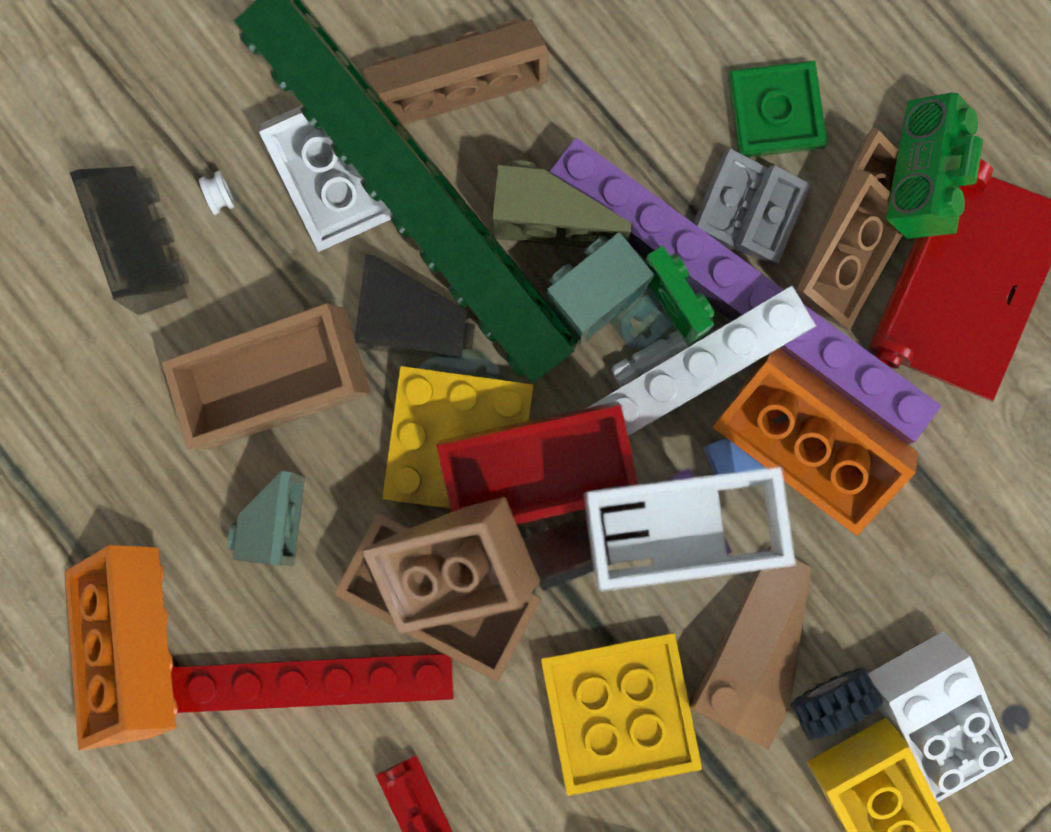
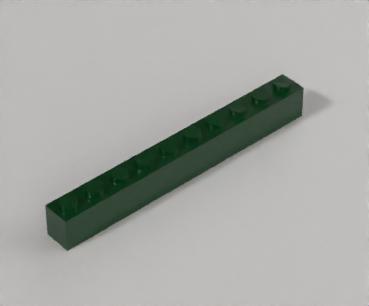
M255 0L233 20L242 30L239 33V37L244 45L255 55L261 54L273 68L270 70V74L274 81L285 92L289 93L292 91L303 104L300 110L306 120L316 129L322 128L333 141L331 148L335 155L345 165L349 166L352 164L363 177L360 181L367 194L377 202L382 200L392 212L390 219L395 228L403 236H411L422 250L419 251V254L424 263L433 272L437 273L440 271L451 284L448 286V289L453 298L462 307L469 306L479 318L477 321L479 329L491 342L497 340L508 353L505 355V358L516 374L519 376L525 374L534 383L575 352L578 342L576 337L302 0Z

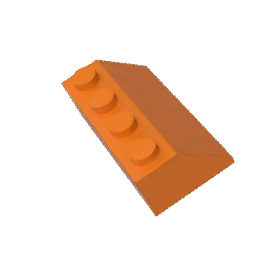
M780 348L763 357L713 425L716 431L767 469L781 467L785 483L856 536L863 531L916 473L918 452ZM784 414L788 416V419L783 423L771 421V419Z
M108 545L65 571L78 750H89L150 739L176 728L177 704L173 697L171 682L173 661L168 651L166 630L168 613L164 607L162 589L164 570L160 564L158 547Z

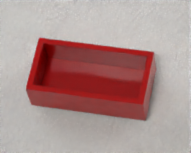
M618 401L439 440L436 445L451 512L463 507L505 497L515 523L520 524L586 509L584 493L639 486L623 410Z

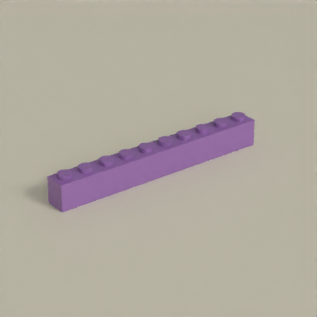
M577 137L549 172L631 223V232L628 243L645 258L663 245L669 255L676 253L689 272V277L685 280L694 294L701 292L713 308L731 321L784 291L780 286ZM805 306L816 327L780 347V349L906 444L916 442L942 405Z

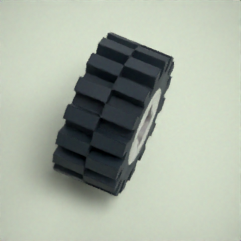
M857 668L851 672H844L839 677H832L825 683L816 685V688L807 690L803 693L804 695L794 699L795 701L791 702L790 705L807 738L814 740L815 738H823L827 734L829 736L833 735L842 728L851 727V724L854 722L862 721L865 719V716L876 712V709L880 708L883 702L866 669Z

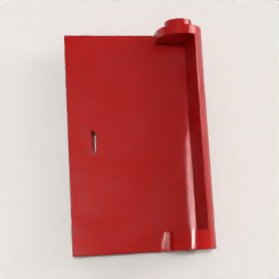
M980 159L977 182L972 185L959 186L964 195L965 207L962 215L959 216L957 233L915 238L871 339L869 349L875 353L874 356L891 368L897 369L901 364L993 402L1051 267V199L992 177V166Z

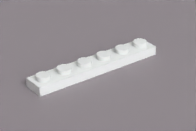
M791 286L589 407L618 401L622 406L627 433L630 436L816 327V324L796 290Z

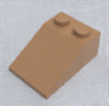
M505 497L463 507L367 546L362 551L399 633L520 609L540 582Z

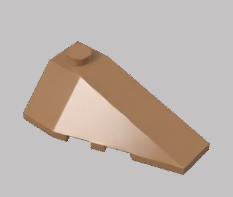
M795 558V565L760 569L757 571L689 701V706L692 710L768 750L790 709L811 575V567Z

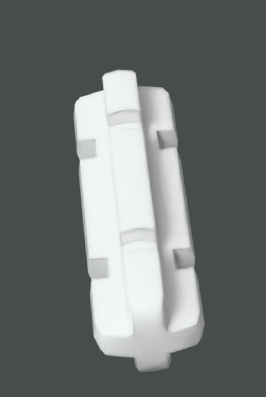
M675 331L669 334L668 340L665 341L662 338L633 354L631 360L628 361L625 358L614 364L611 368L612 375L617 384L623 387L635 380L637 376L645 374L688 347L679 332Z

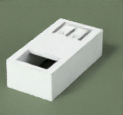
M781 467L584 493L596 588L600 591L795 565ZM763 485L772 550L727 556L718 490ZM644 501V509L603 514L606 535L648 530L649 537L607 542L610 564L652 558L653 565L607 571L599 507Z

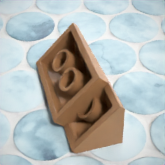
M871 129L861 141L793 285L805 306L847 330L853 324L902 237V234L886 220L898 149L877 129Z

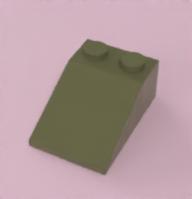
M520 160L510 161L508 166L498 165L493 209L495 239L588 248L600 237L605 235L610 240L620 232L628 242L631 232V223L548 171L536 169L534 163Z

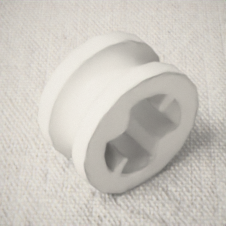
M220 170L214 172L212 179H207L205 176L199 178L204 197L214 215L219 214L223 206H227L229 209L235 207L231 191Z

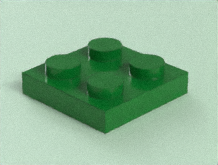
M663 245L648 254L645 264L655 274L650 289L687 347H690L708 334L714 325L710 319L714 316V311L706 297L701 292L694 294L685 280L689 277V272L681 258L676 253L669 255Z

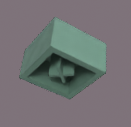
M620 232L610 240L605 235L600 237L585 250L584 254L587 257L575 268L571 264H567L549 279L551 286L547 289V303L576 337L579 346L647 293L655 275Z

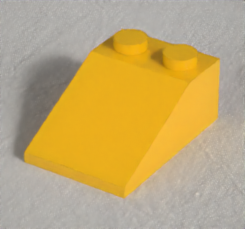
M887 717L807 761L810 770L845 832H952L910 747Z

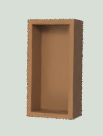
M329 303L162 362L187 449H212L371 394L346 309Z
M377 512L334 595L396 628L362 551L367 546L411 528ZM531 593L520 609L405 633L498 682L537 609L541 597Z

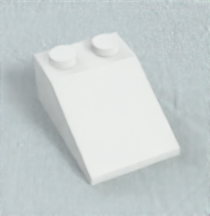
M301 105L261 123L259 133L317 251L320 252L391 220L392 212L382 200L377 202L367 194L360 182L363 177L352 164L349 166L345 165L335 155L331 148L333 143L331 138L322 128L316 129L306 120L300 110L303 106Z

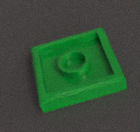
M816 60L729 70L727 77L738 153L752 158L826 148L828 144Z

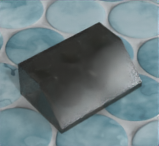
M135 166L78 169L70 172L113 300L139 316L188 298L184 288V284L189 283L188 274L180 258L174 259L169 244L175 242L174 234L168 220L165 217H159L155 203L161 202V198L152 177L146 178Z
M644 501L612 505L599 509L607 566L615 564H610L607 542L649 537L648 530L606 535L603 514L644 509ZM586 509L571 512L573 520L556 526L554 518L528 527L531 536L523 540L543 591L594 572Z

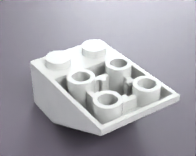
M944 631L868 673L883 702L880 707L882 714L885 718L887 717L910 747L937 803L1013 760L971 657Z

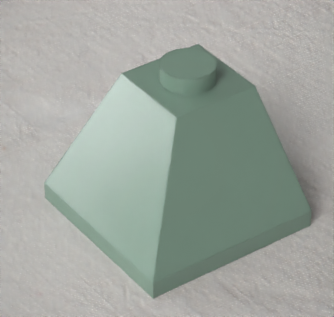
M281 471L238 514L237 524H231L228 536V549L234 550L233 560L278 566H295L305 477L293 472Z

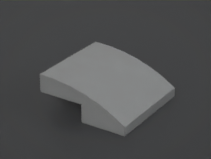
M729 148L723 151L693 223L722 245L772 264H779L811 184L775 165L767 168Z

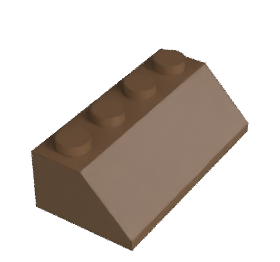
M512 19L501 23L497 30L483 34L476 31L464 33L458 36L453 43L439 47L437 44H427L417 48L412 55L399 59L394 56L383 57L374 61L371 65L372 67L363 69L366 80L401 123L406 125L547 83L548 51L533 19L524 22L520 19Z

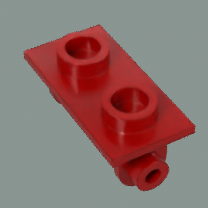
M417 755L375 775L402 832H453Z

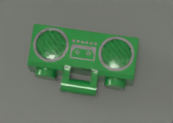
M951 92L907 101L886 220L907 239L957 233L959 216L962 215L965 207L964 195L959 186L972 185L977 182L983 139L979 136H974L978 128L977 114L959 93Z

